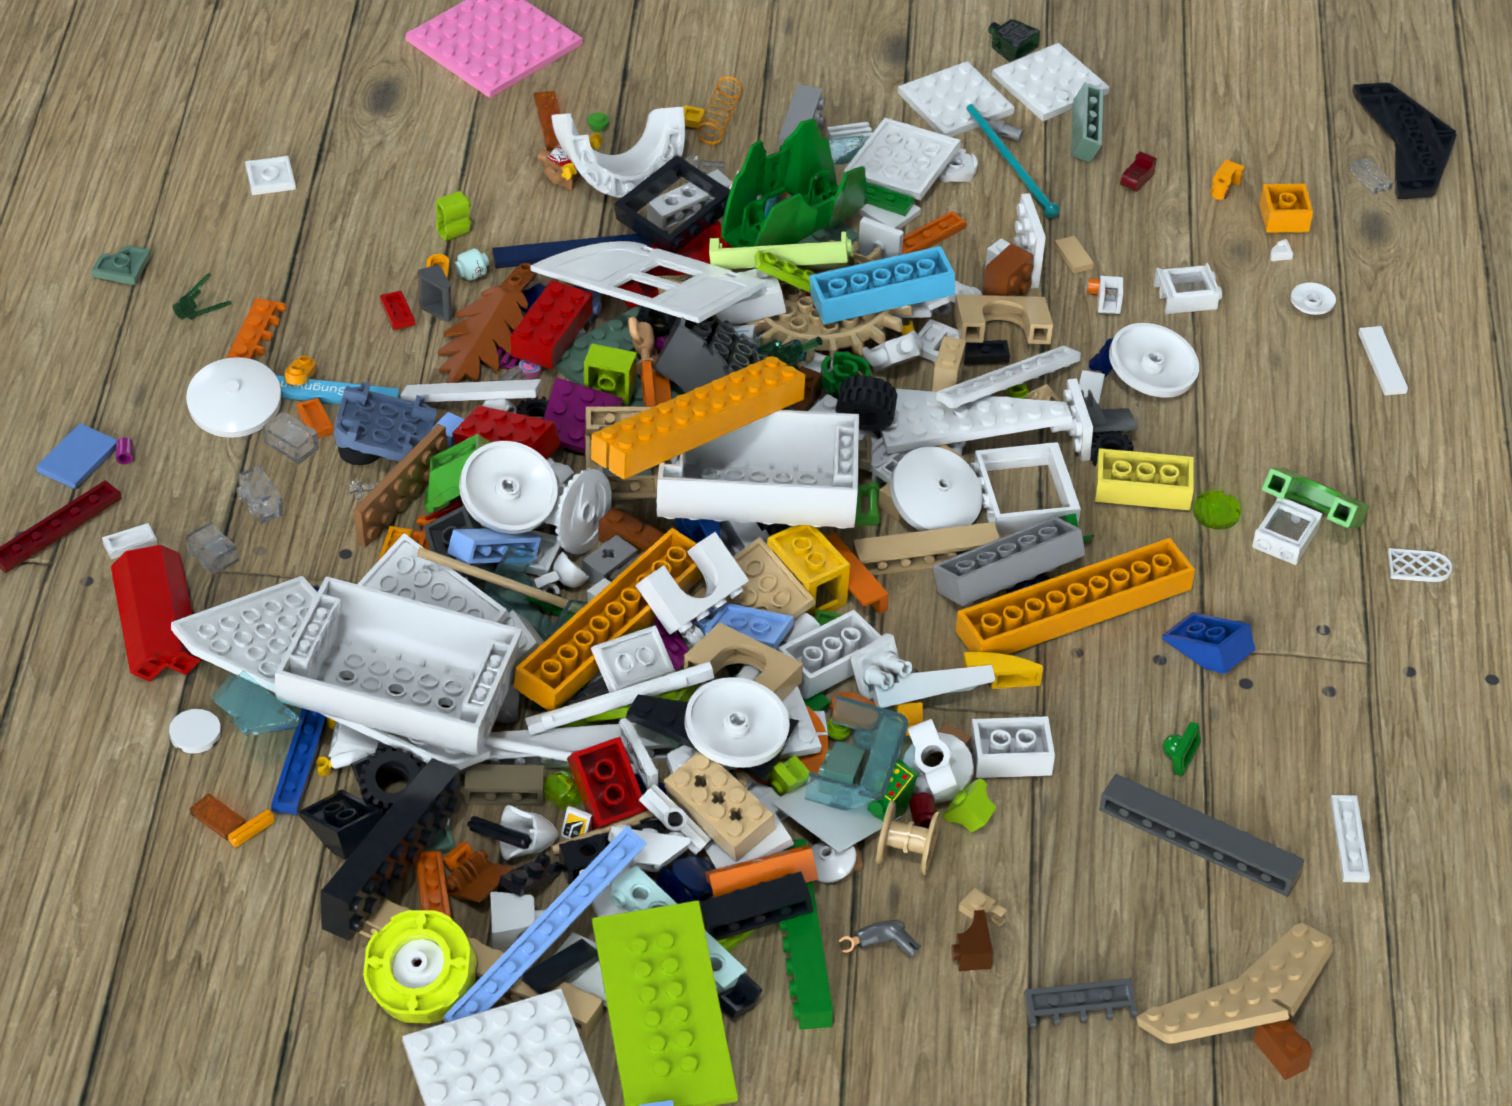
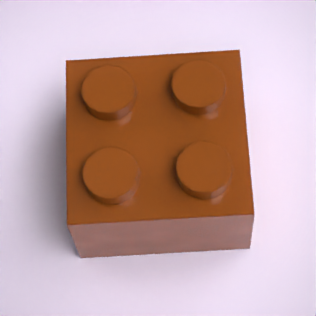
M1012 243L1007 246L986 266L982 295L1021 296L1023 293H1027L1031 287L1030 277L1034 268L1032 264L1033 254Z

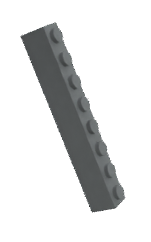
M1115 774L1102 793L1100 811L1284 896H1289L1301 876L1305 859L1280 849L1269 842L1258 839L1245 831L1236 829L1223 821L1212 818L1199 810L1179 803L1177 800L1157 793L1153 789L1135 783L1128 778Z

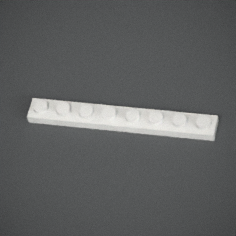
M1064 345L937 391L936 400L946 404L949 408H958L960 405L974 402L981 397L990 396L992 393L1000 390H1007L1009 387L1017 384H1023L1027 380L1039 378L1041 375L1055 372V370L1063 367H1069L1071 364L1080 361L1081 352Z

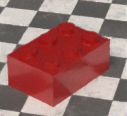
M620 736L571 753L567 757L586 812L592 814L593 830L648 810L639 801L642 793Z

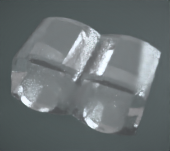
M212 522L186 535L187 543L185 548L191 557L195 556L199 560L204 570H209L211 573L216 574L239 561L237 547Z

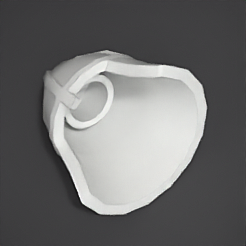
M511 805L505 807L500 824L527 833L532 838V844L529 845L528 849H522L500 841L501 854L505 860L542 852L551 846L558 837V832L554 825L542 815L523 811Z

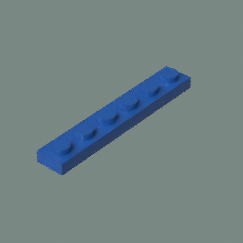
M302 708L271 803L272 811L298 814L327 723V716Z

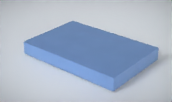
M80 423L36 466L37 472L73 489H77L116 450L117 440Z

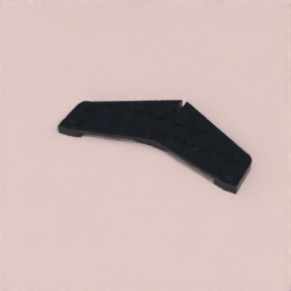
M1386 82L1353 84L1352 92L1354 97L1395 142V194L1397 199L1428 198L1436 195L1456 140V131L1393 84Z

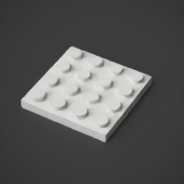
M1059 43L992 70V77L1042 121L1073 109V99L1085 82L1103 89L1104 95L1109 94L1110 89L1104 81Z
M968 61L900 85L897 91L936 133L949 137L979 127L966 109L969 104H973L983 117L994 121L1014 114L1015 109Z
M884 118L845 168L844 173L863 166L865 167L866 182L921 200L959 150L961 141Z

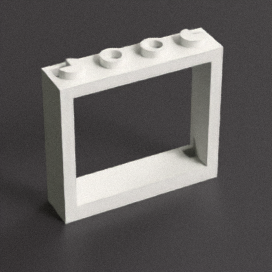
M1058 442L975 451L974 463H971V468L977 475L981 485L982 507L987 509V522L995 523L998 534L1014 533L1054 516L1061 517L1076 513L1079 524L1081 508ZM1048 465L1062 508L1000 514L987 471Z

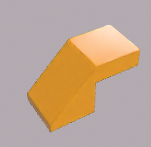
M910 701L894 705L899 735L910 736L908 728L923 722V702Z

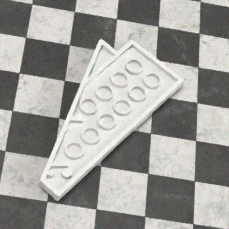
M896 389L898 397L894 420L889 427L880 430L887 454L914 450L920 447H933L1072 423V415L1067 402L984 396L976 399L974 402L960 405L958 408H949L946 404L936 400L937 392Z

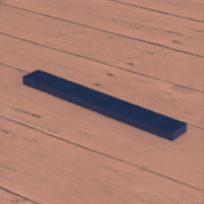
M636 233L492 248L495 268L519 266L523 263L533 265L554 255L598 243L629 241L647 245V247H651L654 244Z

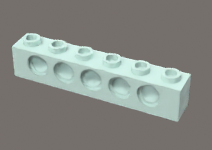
M637 865L612 882L611 899L613 903L619 908L624 907L628 912L677 904ZM705 931L712 969L717 970L713 971L718 994L734 987L740 975L747 973V969Z

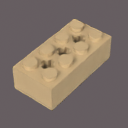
M697 752L664 780L667 796L680 809L684 810L736 862L776 829L774 814L721 764L710 760L700 752Z

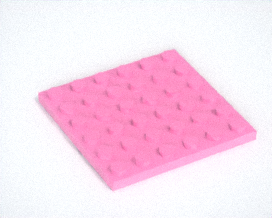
M465 0L406 33V41L489 98L583 45L582 37L526 0Z

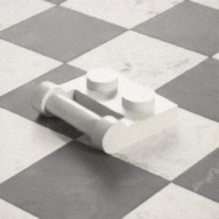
M930 319L918 333L924 344V348L919 356L936 364L939 353L936 350L941 345L943 336L960 339L958 330Z

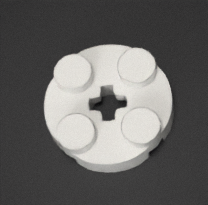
M959 148L939 175V179L942 182L972 181L977 171L978 162L974 154L970 156L966 153L965 149Z

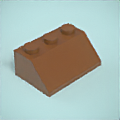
M612 507L599 520L598 541L604 543L618 535L638 549L639 558L668 531L629 510Z

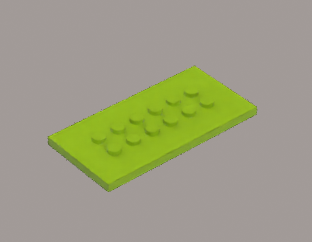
M699 901L592 918L624 1105L639 1106L641 1104L670 1100L673 1101L674 1106H715L738 1102Z

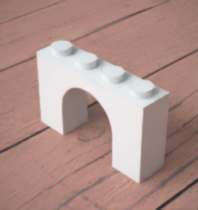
M716 532L687 551L704 576L706 582L704 598H694L684 593L665 566H662L635 585L669 635L677 630L682 633L693 626L691 620L694 618L698 622L710 614L709 608L713 607L716 610L727 602L725 597L728 595L731 599L744 591L741 586L749 581Z

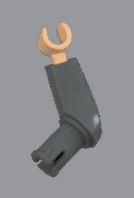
M900 920L877 922L855 931V937L843 936L839 940V942L844 939L851 941V947L842 950L845 953L852 951L854 945L863 948L879 942L893 941L908 958L913 956L921 945L904 930L906 928L905 924Z

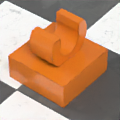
M460 842L444 857L443 863L451 872L455 871L458 866L463 865V862L468 860L473 854L468 842Z

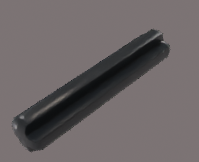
M472 816L470 821L467 822L470 831L522 849H528L529 845L532 844V838H530L529 834L477 816Z

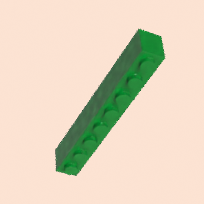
M806 839L792 840L794 845L783 851L807 845ZM813 881L806 882L811 895L813 912L779 922V930L785 932V936L782 937L783 953L788 952V958H785L786 975L791 974L792 979L788 981L789 996H794L795 1002H792L793 1019H798L799 1030L832 1027L833 1019L832 1000Z

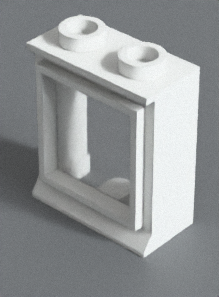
M1208 263L1205 266L1164 270L1156 268L1154 286L1160 287V299L1166 298L1165 314L1217 309L1218 302L1222 298V290L1220 286H1217L1215 272L1211 271Z
M1277 497L1271 510L1259 528L1256 529L1252 547L1297 565L1317 534L1323 513L1291 500Z

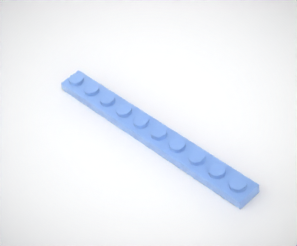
M626 826L445 1014L443 1020L448 1023L490 1010L522 977L523 973L543 955L646 847L647 843L631 828Z

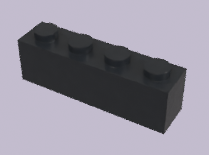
M801 871L787 874L771 881H764L744 889H737L721 896L710 897L699 902L705 929L716 941L813 912L811 895Z

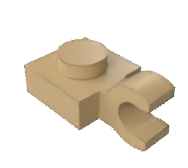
M976 888L959 903V911L972 919L974 910H985L986 919L995 927L1000 928L1006 922L1003 916L1007 913V910L996 905V900Z

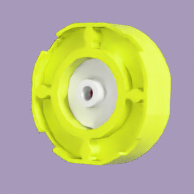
M408 910L391 917L392 921L379 932L375 931L368 942L363 972L366 986L379 1005L397 1020L405 1023H435L441 1021L445 1014L475 984L477 967L475 949L464 931L449 916L438 911Z

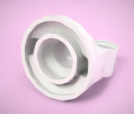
M932 718L909 727L908 731L913 743L906 751L903 762L919 773L912 794L915 795L919 792L929 793L934 796L935 803L953 800L961 790H964L971 783L974 765L970 751L965 743L955 736L938 732ZM942 752L944 754L943 761L935 767H928L923 764L924 759L932 753Z

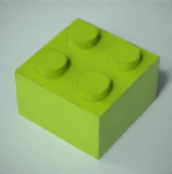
M591 344L584 360V386L623 398L622 404L629 405L636 388L637 352Z

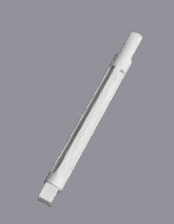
M709 661L598 697L525 718L530 735H534L557 726L632 704L638 694L654 697L702 683L715 677Z

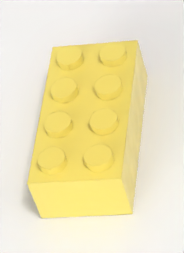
M1099 448L1096 464L1095 502L1190 510L1194 491V457Z

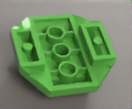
M476 434L430 457L429 482L424 496V506L428 514L450 504L451 499L460 495L459 480L467 459L478 448L492 442Z

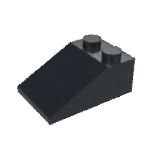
M343 789L298 811L301 819L333 854L344 860L350 857L383 817L380 808Z

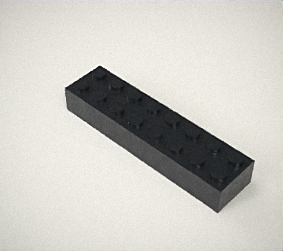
M432 758L320 891L322 930L348 941L357 932H361L366 920L377 912L384 898H388L391 895L397 882L404 879L410 866L418 862L423 850L431 846L436 834L446 827L448 818L459 811L461 807L460 788L462 784L459 768Z

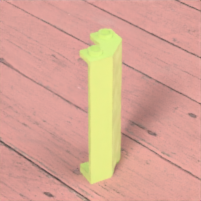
M841 232V241L738 248H722L719 238H711L709 248L711 265L732 270L734 273L756 269L754 256L757 251L770 252L777 259L784 262L790 261L802 270L849 267V258H853V245L851 244V239H848L846 236V232Z

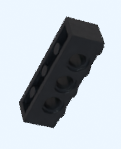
M660 820L645 822L632 827L633 830L640 831L645 828L655 829L658 833L665 834ZM609 832L559 844V862L563 864L562 870L568 885L579 876L580 870L586 869L611 843L608 840Z

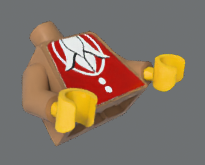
M594 133L589 137L591 148L593 150L600 148L603 139L599 133ZM560 144L551 152L544 149L540 150L537 159L539 162L544 163V175L552 184H560L569 190H573L583 177Z

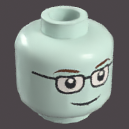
M476 248L459 254L457 261L454 262L459 277L465 278L467 281L484 276L487 273L486 266L490 265L487 255L485 253L481 254Z

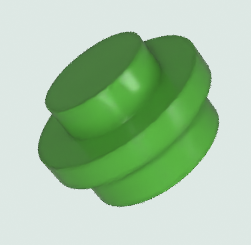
M596 112L588 117V125L593 131H604L609 124L608 116L603 113Z

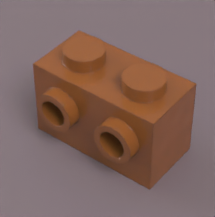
M1290 1019L1256 1026L1254 1042L1285 1080L1308 1069L1313 1050L1308 1040L1302 1038Z

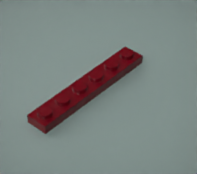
M104 480L0 546V569L7 573L121 500V492Z

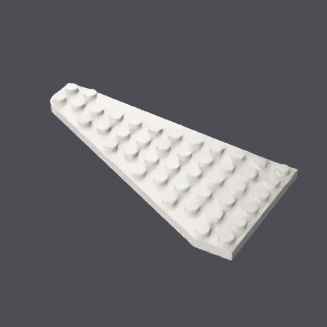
M303 576L173 621L171 622V630L191 654L275 692V672L311 606L317 591ZM344 678V679H342V680L349 681V680H351V679H350V678ZM397 691L392 692L393 694H401ZM322 714L393 748H403L404 753L410 751L413 753V757H417L426 763L434 758L462 770L490 758V750L486 745H484L480 757Z

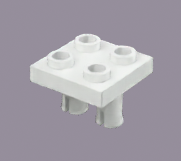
M889 633L884 634L850 656L859 694L869 700L873 698L874 685L887 689L888 686L891 687L893 683H896L898 674L905 677L907 676L906 674L909 675L912 671V664L899 658L894 636Z

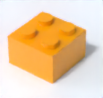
M1263 184L1259 206L1266 233L1309 232L1313 209L1306 184Z

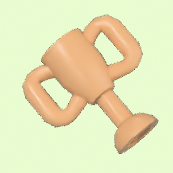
M632 316L628 320L629 332L634 349L641 355L636 371L640 375L642 361H651L652 371H656L654 367L658 359V353L654 345L653 328L649 323H639L636 317Z

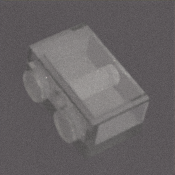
M284 411L263 426L265 443L298 464L302 463L319 449L318 432Z

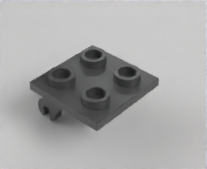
M1081 390L1093 425V432L1102 434V431L1128 433L1131 430H1138V425L1129 408L1101 409L1090 390H1088L1087 397H1084V391Z

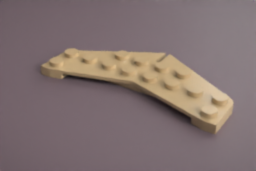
M1303 922L1296 924L1238 979L1159 1007H1151L1136 1017L1138 1026L1166 1043H1178L1289 1019V1014L1294 1017L1333 952L1332 940L1329 936Z

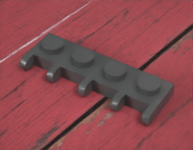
M1131 978L1027 989L1024 991L1029 1028H1036L1035 1018L1052 1016L1053 1025L1057 1026L1060 1025L1059 1015L1078 1013L1080 1023L1087 1022L1086 1012L1104 1010L1106 1019L1112 1020L1113 1009L1129 1008L1130 1017H1137Z

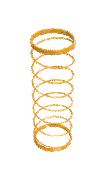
M725 76L718 81L716 89L718 93L726 98H731L733 103H724L728 104V106L729 104H734L733 108L730 107L728 109L731 110L729 114L731 118L743 92V86L738 79ZM725 78L733 79L740 84L741 92L733 97L725 95L719 87L726 86H719V82L729 81L722 80ZM709 102V103H708V107L706 108V110H707L709 107H711V106H715V107H716L717 105H714V104H713V105H710V106H709V104H710V102ZM716 121L715 123H719V124H720V123H725V124H726L727 121H725V122H718V121ZM700 122L697 128V136L706 144H718L723 137L728 123L725 127L719 128L714 123L704 122L701 124ZM706 124L713 125L717 128L716 130L720 131L721 134L719 135H721V138L714 142L705 141L698 133L699 127L701 128L702 125Z

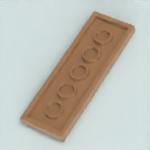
M437 424L353 509L358 545L366 548L428 484L430 457L448 449L446 427Z

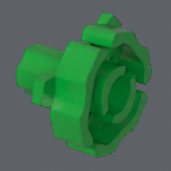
M835 352L833 354V370L830 372L828 370L831 368L832 357L826 356L821 363L822 387L829 393H833L832 397L836 399L838 398L841 382L852 376H860L858 370L865 376H871L869 362L863 357L852 355L849 352Z

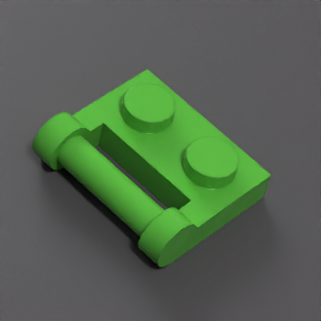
M877 482L858 485L855 525L876 526L880 523V514L878 513L880 485ZM861 496L868 497L867 514H861Z

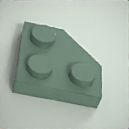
M129 245L121 248L119 253L100 255L91 270L92 277L135 285L151 257L150 249Z

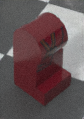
M1139 151L1135 161L1122 174L1120 185L1136 192L1139 191L1154 176L1157 158Z

